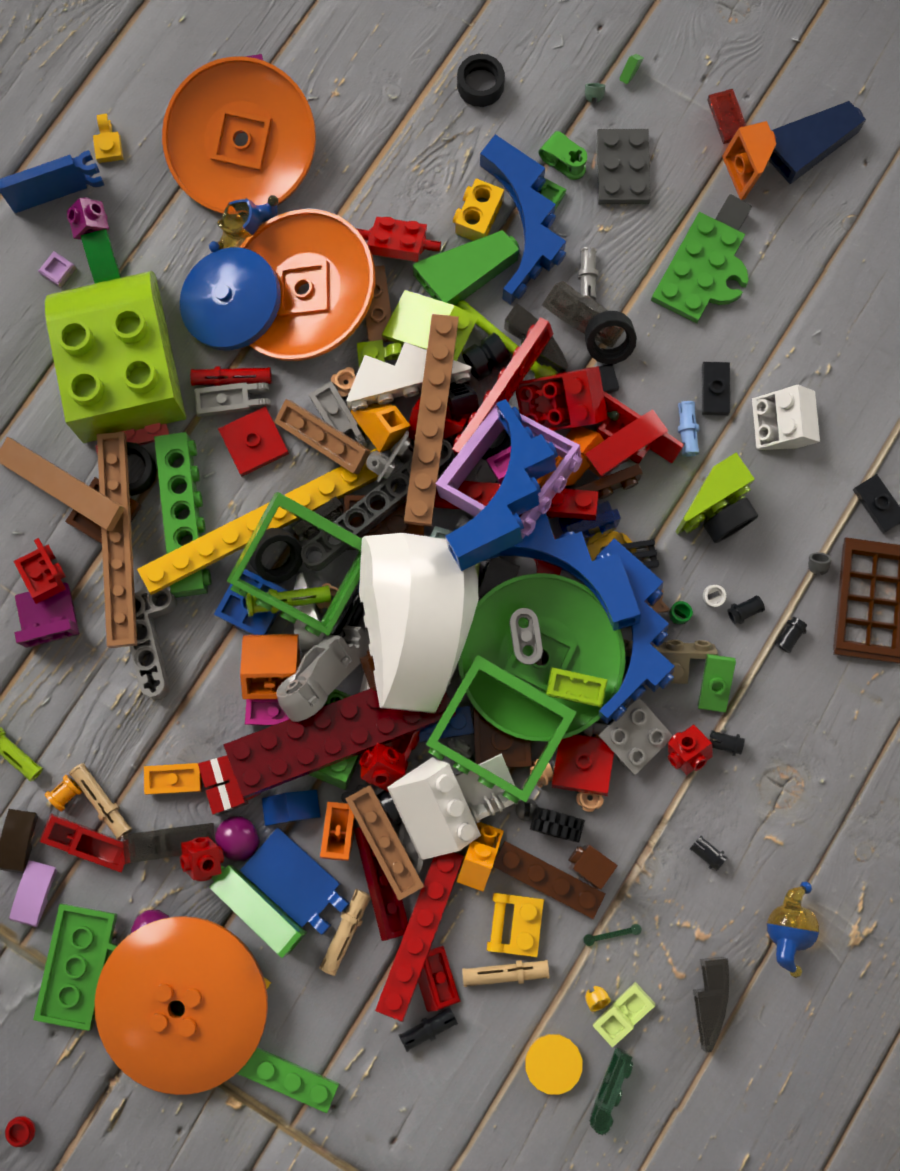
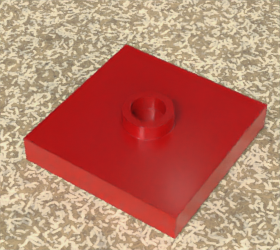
M266 406L218 428L241 477L289 454Z
M573 735L562 739L558 745L552 788L608 796L614 752L601 738Z

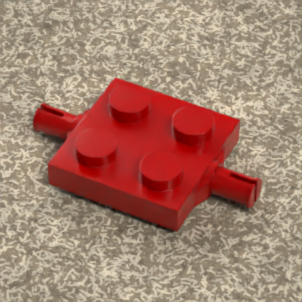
M376 217L371 229L356 228L364 240L368 241L367 245L372 255L418 262L420 254L424 250L440 253L441 241L426 240L427 224H421L417 221Z

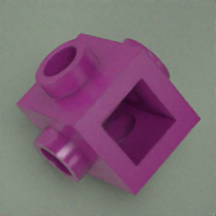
M87 197L79 198L67 210V219L70 223L74 239L82 240L81 235L103 229L109 230L107 215L102 201L91 200Z

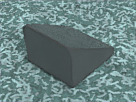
M729 194L716 220L739 231L752 206Z

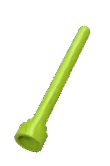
M461 300L458 302L457 307L477 316L476 324L489 335L496 333L507 350L513 355L514 350L518 347L516 343L466 301ZM535 361L530 369L535 373V378L558 374L551 366L540 365L537 361Z

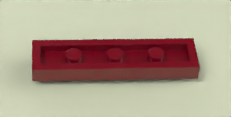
M358 827L354 829L381 940L386 941L403 936L408 925L403 900H398L362 829Z

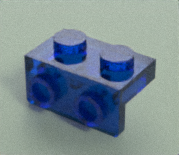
M606 501L598 504L596 520L559 518V523L563 534L582 531L586 541L591 538V535L598 532L607 534L616 530L621 517L618 509L612 510L610 503Z

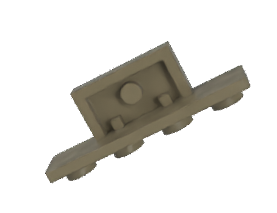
M623 638L625 657H631L633 642ZM672 639L663 642L659 647L655 644L653 645L655 649L675 666L672 674L674 679L671 683L688 684L690 658L706 659L707 654L718 655L715 645L705 640L683 643L680 640Z

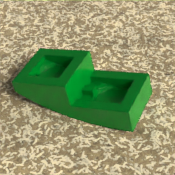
M103 229L81 235L94 283L121 278L107 230Z

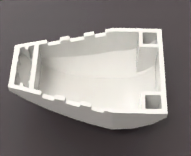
M407 533L362 537L359 596L365 611L363 618L365 628H368L369 651L370 656H373L375 666L373 673L380 708L434 713L454 674L479 599L478 576L475 565L461 571L448 549L446 539Z

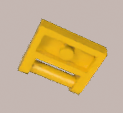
M493 893L492 901L495 902L491 939L490 942H487L486 950L537 957L544 899ZM506 903L514 904L510 944L502 943Z

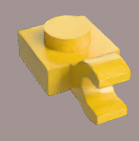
M107 114L97 115L100 134L93 135L98 164L124 160L119 133L112 132L111 121L108 120Z

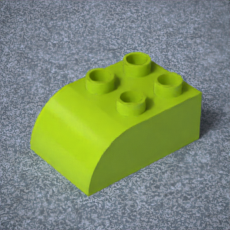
M153 271L52 293L46 296V324L65 422L83 443L96 441L97 434L122 432L131 429L139 430L152 424H169L187 419L157 277Z

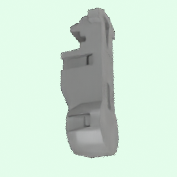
M345 625L342 628L346 635L344 638L342 636H328L325 634L323 636L324 639L318 645H314L304 655L296 673L282 682L276 692L280 707L291 721L299 722L317 713L326 703L328 695L361 663L359 658L366 656V651L369 650L368 628Z

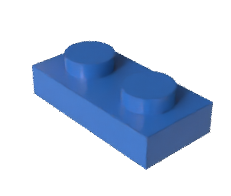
M470 706L458 707L455 710V717L450 719L439 739L474 734ZM437 724L420 730V743L428 741Z

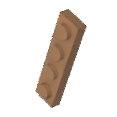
M285 399L274 423L353 474L359 475L371 450L288 399Z
M369 785L345 798L398 900L423 888L424 885L372 786Z

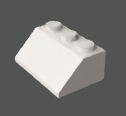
M430 758L387 787L420 859L424 860L460 851L481 836L449 763Z

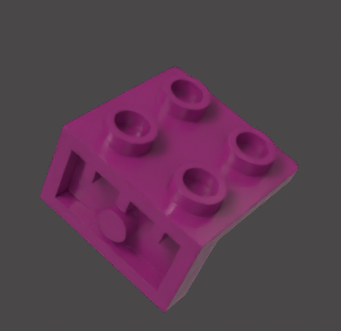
M63 583L66 590L38 604H35L29 592L15 595L21 631L14 632L16 643L28 648L80 634L68 583Z

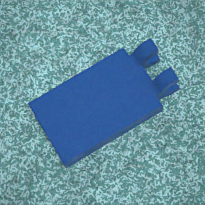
M88 150L75 158L67 155L1 178L0 193L13 212L18 213L87 189L86 184L97 188L104 186V182L101 176L92 178L94 174L100 172L96 163L85 165L88 161L93 160Z
M278 827L240 869L249 880L298 925L303 928L309 922L321 935L325 934L331 927V924L319 915L324 908L331 903L341 913L350 904L336 891L341 883Z

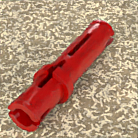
M215 366L214 369H191L190 379L192 386H221L245 382L247 384H271L272 373L271 367L221 369V366ZM247 375H255V376H256V377H234V376H247ZM207 376H228V377L207 378Z

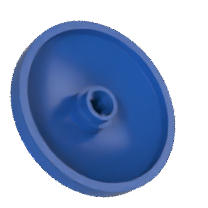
M229 247L210 253L193 267L183 284L180 294V313L184 325L192 336L210 348L228 351L246 347L265 334L274 322L281 300L280 283L270 264L254 251L239 247Z

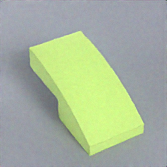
M635 982L592 1026L613 1048L634 1029V1025L655 1007V1002Z

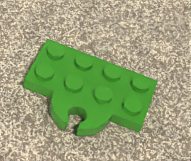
M699 212L656 288L651 301L688 320L698 323L708 303L726 305L738 300L743 292L739 289H730L726 282L735 280L744 288L748 284L747 269L743 262L735 256L745 234Z
M59 904L33 1018L34 1021L87 1031L92 1030L95 1019V994L98 980L107 959L118 946L112 943L117 919L116 913Z

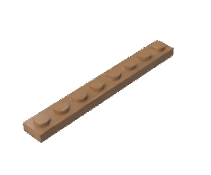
M432 314L404 524L432 527L437 490L435 483L438 481L459 317Z
M124 432L97 434L99 491L125 507L112 532L101 527L107 647L137 646L127 437Z

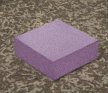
M53 251L38 272L62 288L76 270V267Z

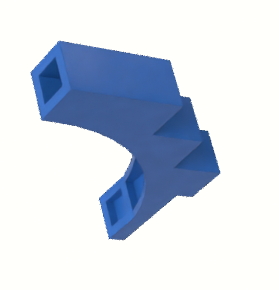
M495 134L480 153V166L493 175L510 194L521 217L524 230V252L519 269L503 288L502 299L511 305L516 298L520 299L524 295L528 287L526 284L531 278L535 280L542 271V268L550 271L554 265H560L566 256L564 251L566 241L549 230L556 219L554 215L556 204L539 193L546 182V179H544L545 167Z
M506 399L496 403L498 419L511 438L510 461L502 484L491 501L480 513L462 527L445 535L448 549L461 571L523 541L521 530L524 529L519 515L540 505L538 493L541 492V488L536 479L556 470L555 458L558 457L553 443H547L542 434L534 437L528 426L524 428L518 409L516 407L511 408Z
M546 513L539 516L534 530L529 536L525 535L522 542L486 559L489 560L499 556H520L555 565L573 575L592 591L605 610L613 631L640 623L641 613L620 554L612 555L611 553H605L592 561L582 531L578 533L567 532L558 539H555Z
M615 538L595 557V560L598 556L605 553H611L612 555L620 554L641 613L640 623L631 625L632 655L626 677L619 691L599 710V716L606 724L612 719L615 722L620 719L627 711L625 706L630 700L633 699L636 702L647 690L644 687L645 685L653 692L659 687L665 689L674 679L672 674L675 668L668 659L653 647L654 644L659 647L669 636L666 633L669 623L648 605L649 603L654 605L663 595V592H661L663 581Z

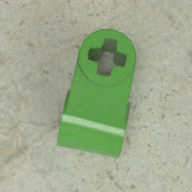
M555 131L538 151L540 158L546 164L554 167L571 180L580 179L586 173L587 152L559 131Z

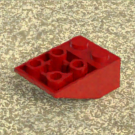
M599 366L524 380L515 391L519 413L552 431L597 424L608 419Z

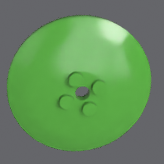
M535 573L515 577L501 583L489 591L477 603L473 621L458 661L461 681L475 657L479 655L545 694L552 667L607 679L603 707L619 691L625 671V646L621 629L613 631L605 610L588 587L564 576ZM518 609H530L538 617L543 651L548 655V661L543 666L535 663L525 665L515 658L509 621L511 615ZM520 618L518 621L519 626L527 628L528 620ZM528 645L524 646L523 654L531 656L533 649ZM478 670L466 691L470 702L486 721L504 733L517 738L531 741H549L562 719ZM552 697L577 712L562 739L582 732L601 718L599 710L602 707Z

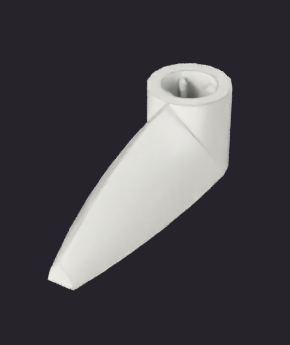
M303 572L297 575L294 590L309 588ZM316 604L294 607L321 622ZM297 619L294 624V634H299L300 650L304 653L309 651L314 645H318L324 639L323 636L325 634L321 632L318 637L305 630L307 624Z

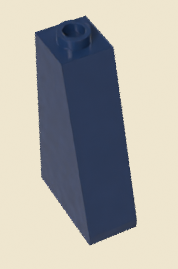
M850 101L773 129L776 146L769 158V162L789 184H792L859 133L866 118L859 108L854 107Z

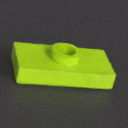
M552 667L546 695L602 707L607 679Z

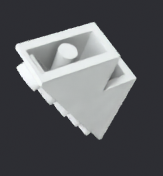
M404 342L395 366L365 355L347 397V408L355 412L358 409L368 408V405L374 403L380 405L388 404L396 397L404 396L409 398L418 395L419 391H422L427 350ZM453 360L451 383L461 384L471 379V366Z

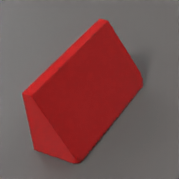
M444 946L430 949L418 981L428 1012L438 1011L461 1002Z

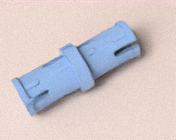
M682 401L678 403L680 418L678 433L681 434V441L684 444L682 456L692 457L699 455L697 438L699 424L696 423L695 402Z

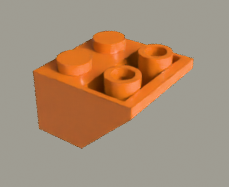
M299 634L243 635L240 668L242 699H278L276 694L278 687L288 677L296 673L301 663Z

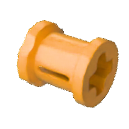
M65 775L63 781L51 792L47 791L45 796L56 809L62 812L65 809V805L75 795H80L83 791L70 776Z

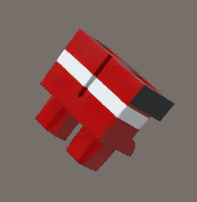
M227 755L198 763L204 787L208 788L206 794L212 815L218 816L229 810L249 804L248 800L261 794L243 799Z

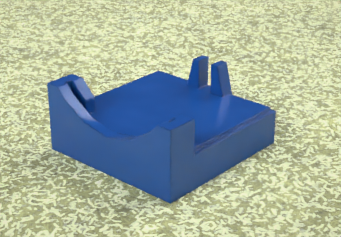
M244 569L240 579L264 592H268L269 589L277 590V592L288 591ZM230 584L214 615L236 628L242 629L246 633L267 635L279 611L274 614L271 611L254 613L252 617H249L246 597L230 590L232 584Z

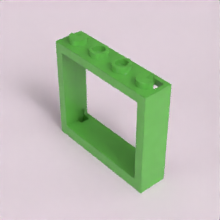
M275 492L230 573L227 582L232 584L230 590L246 597L247 593L257 597L255 603L270 611L274 606L281 610L280 616L294 624L297 619L307 624L305 630L319 637L322 632L329 636L360 580L362 538L287 496ZM279 507L359 551L321 622L240 579Z
M477 655L426 745L430 747L428 753L442 761L445 756L455 761L454 768L468 775L469 771L476 773L480 776L477 780L478 782L490 789H493L494 785L505 790L502 795L517 804L519 799L524 802L528 800L577 712ZM478 670L562 718L522 790L438 742Z

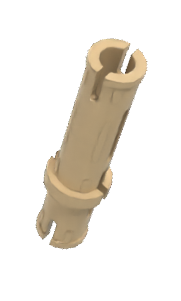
M84 763L74 767L69 772V775L72 776L84 795L99 813V820L107 824L117 840L128 835L132 828L118 811L119 806L111 802Z
M355 889L349 906L340 916L342 918L340 925L319 966V969L333 976L336 975L357 927L362 925L364 911L371 899L370 894Z
M516 960V964L462 968L464 987L518 981V984H524L525 980L550 979L548 960L522 963V960Z

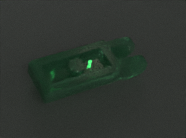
M618 1047L614 1050L589 1120L590 1125H592L591 1127L596 1133L601 1135L609 1133L608 1131L612 1127V1109L620 1103L622 1097V1090L620 1088L624 1078L628 1079L633 1068L632 1056L627 1051Z

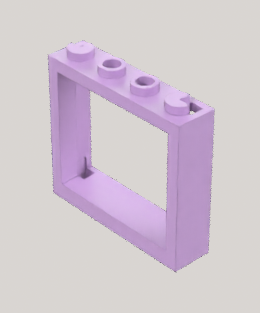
M496 405L435 483L439 497L474 517L486 506L457 489L504 429L498 419ZM520 414L522 418L521 423L524 428L528 426L534 437L542 434L546 442H552L557 454L564 458L541 488V492L538 493L540 505L521 515L520 519L524 526V529L521 530L523 539L525 535L529 536L532 533L539 516L549 510L556 493L563 491L567 478L581 466L582 458L579 444Z

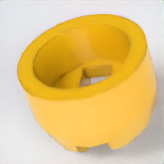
M593 986L595 991L591 993L588 989L585 995L586 1003L592 1012L605 1008L611 1002L605 989L600 986Z

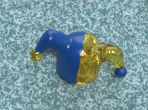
M270 195L267 198V203L263 205H255L247 198L228 203L222 219L217 221L218 226L223 230V235L219 242L212 241L209 244L210 251L215 252L220 249L233 247L240 239L252 236L262 222L277 216L278 198L275 195Z
M802 882L799 887L789 889L783 904L771 912L767 921L769 937L777 945V962L795 978L800 977L802 974L801 967L794 963L796 951L812 947L819 934V923L816 916L809 909L802 907V896L809 894L812 890L809 882Z

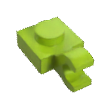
M383 340L357 343L359 368L365 355L383 362L398 360L402 350L401 343L389 344L384 347Z

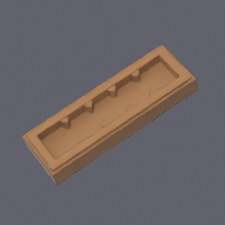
M375 266L374 295L365 316L369 341L383 340V343L392 342L382 337V333L392 316L385 266Z

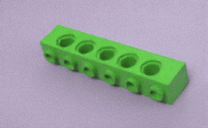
M186 432L154 436L167 554L182 547L181 540L184 536L192 535V541L201 537L202 533L206 532L204 518L199 515V507H203L202 495L196 488V482L200 481L198 466H194L193 456H197L195 440H191ZM184 459L182 466L178 468L172 467L175 460ZM187 484V488L183 493H175L178 485ZM184 509L190 510V514L186 519H178L180 511ZM204 568L170 585L171 594L176 598L208 594L207 585L212 583L210 570Z

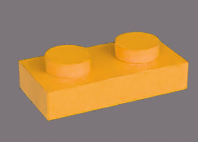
M198 763L144 766L145 795L202 792V776Z

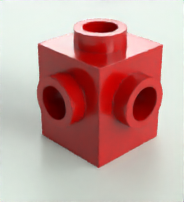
M693 724L685 731L678 732L671 737L668 742V760L675 769L680 768L686 775L694 770L698 771L713 757L712 742Z
M378 742L373 748L366 750L360 758L361 779L383 790L388 791V786L406 775L405 755Z
M198 837L181 843V868L193 880L207 881L212 879L214 875L222 874L221 863L224 862L222 848L209 837Z

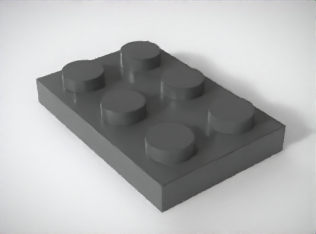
M649 129L597 130L598 204L650 203Z

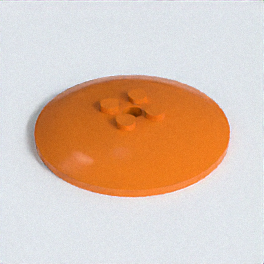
M234 56L217 59L201 66L179 85L166 109L162 128V143L169 170L187 195L212 211L226 215L241 216L249 214V212H237L229 204L230 202L247 198L255 205H263L271 200H275L277 205H279L297 190L312 164L316 146V129L310 105L301 89L291 77L266 61L251 57ZM240 133L248 135V141L244 146H237L235 143V138Z
M318 209L289 211L275 216L260 225L258 230L253 235L250 234L239 247L254 251L263 257L275 271L280 283L281 300L277 316L266 333L249 345L257 352L282 361H303L319 357L346 341L366 316L375 289L374 260L364 238L352 224L342 217ZM303 284H309L307 293L299 295V288Z
M174 916L148 923L131 933L114 949L107 959L96 988V1025L109 1056L132 1080L144 1087L166 1094L188 1095L200 1093L229 1080L241 1070L255 1052L262 1038L267 1020L268 996L263 973L252 952L228 929L209 920L197 917ZM177 1000L183 1003L185 1007L183 1015L178 1016L171 1011L172 1001Z

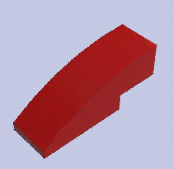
M652 409L585 453V455L602 478L669 431Z
M52 813L39 839L41 843L121 873L132 849V845Z

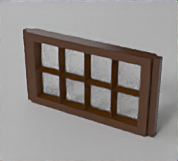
M844 538L833 655L900 664V545Z

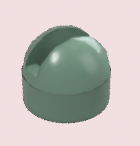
M600 83L585 84V97L587 101L592 103V98H597V103L602 101L605 95V85Z

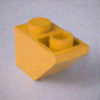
M374 403L368 405V408L358 409L355 412L351 410L354 419L379 452L391 449L411 426L395 405Z
M479 822L476 825L481 836L469 844L457 882L483 892L504 830Z

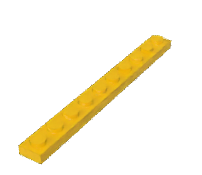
M366 462L359 475L353 474L340 466L286 493L285 496L315 512L341 499L344 495H348L376 481L378 474L371 471L367 467ZM269 503L138 568L137 571L150 595L245 548ZM279 507L267 529L284 528L300 518Z

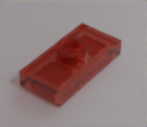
M733 89L711 94L707 99L723 144L730 143L738 128L746 126Z

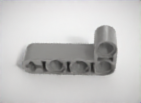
M167 588L153 595H150L147 589L135 592V603L141 602V609L136 613L137 632L141 628H147L148 634L144 639L137 640V646H130L141 692L155 700L165 698L170 690L153 619L172 613L177 606L176 597ZM167 595V603L158 607L156 601L159 596ZM153 653V663L149 666H144L143 658L147 654ZM153 679L160 683V685L156 686V691L150 689L154 685Z

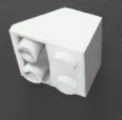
M794 385L752 398L757 450L795 449L820 442L814 390L801 385Z

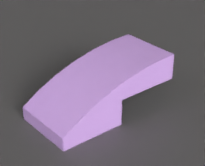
M31 860L28 861L9 917L11 921L33 927L38 926L48 903L46 897L57 874L56 867Z

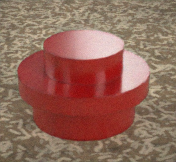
M26 1116L13 1118L5 1129V1137L8 1143L14 1147L26 1146L35 1136V1125Z

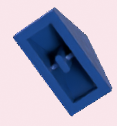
M317 790L286 792L262 798L265 826L321 818Z

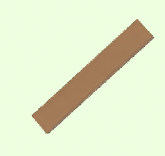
M6 437L0 448V464L102 528L113 531L125 507L10 437Z

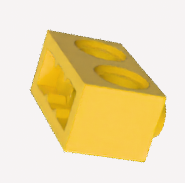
M476 178L472 187H467L463 196L465 203L462 209L458 208L453 218L456 234L472 241L489 235L504 202V189ZM486 198L488 201L479 202L477 199ZM473 219L478 221V223L471 225L467 221Z

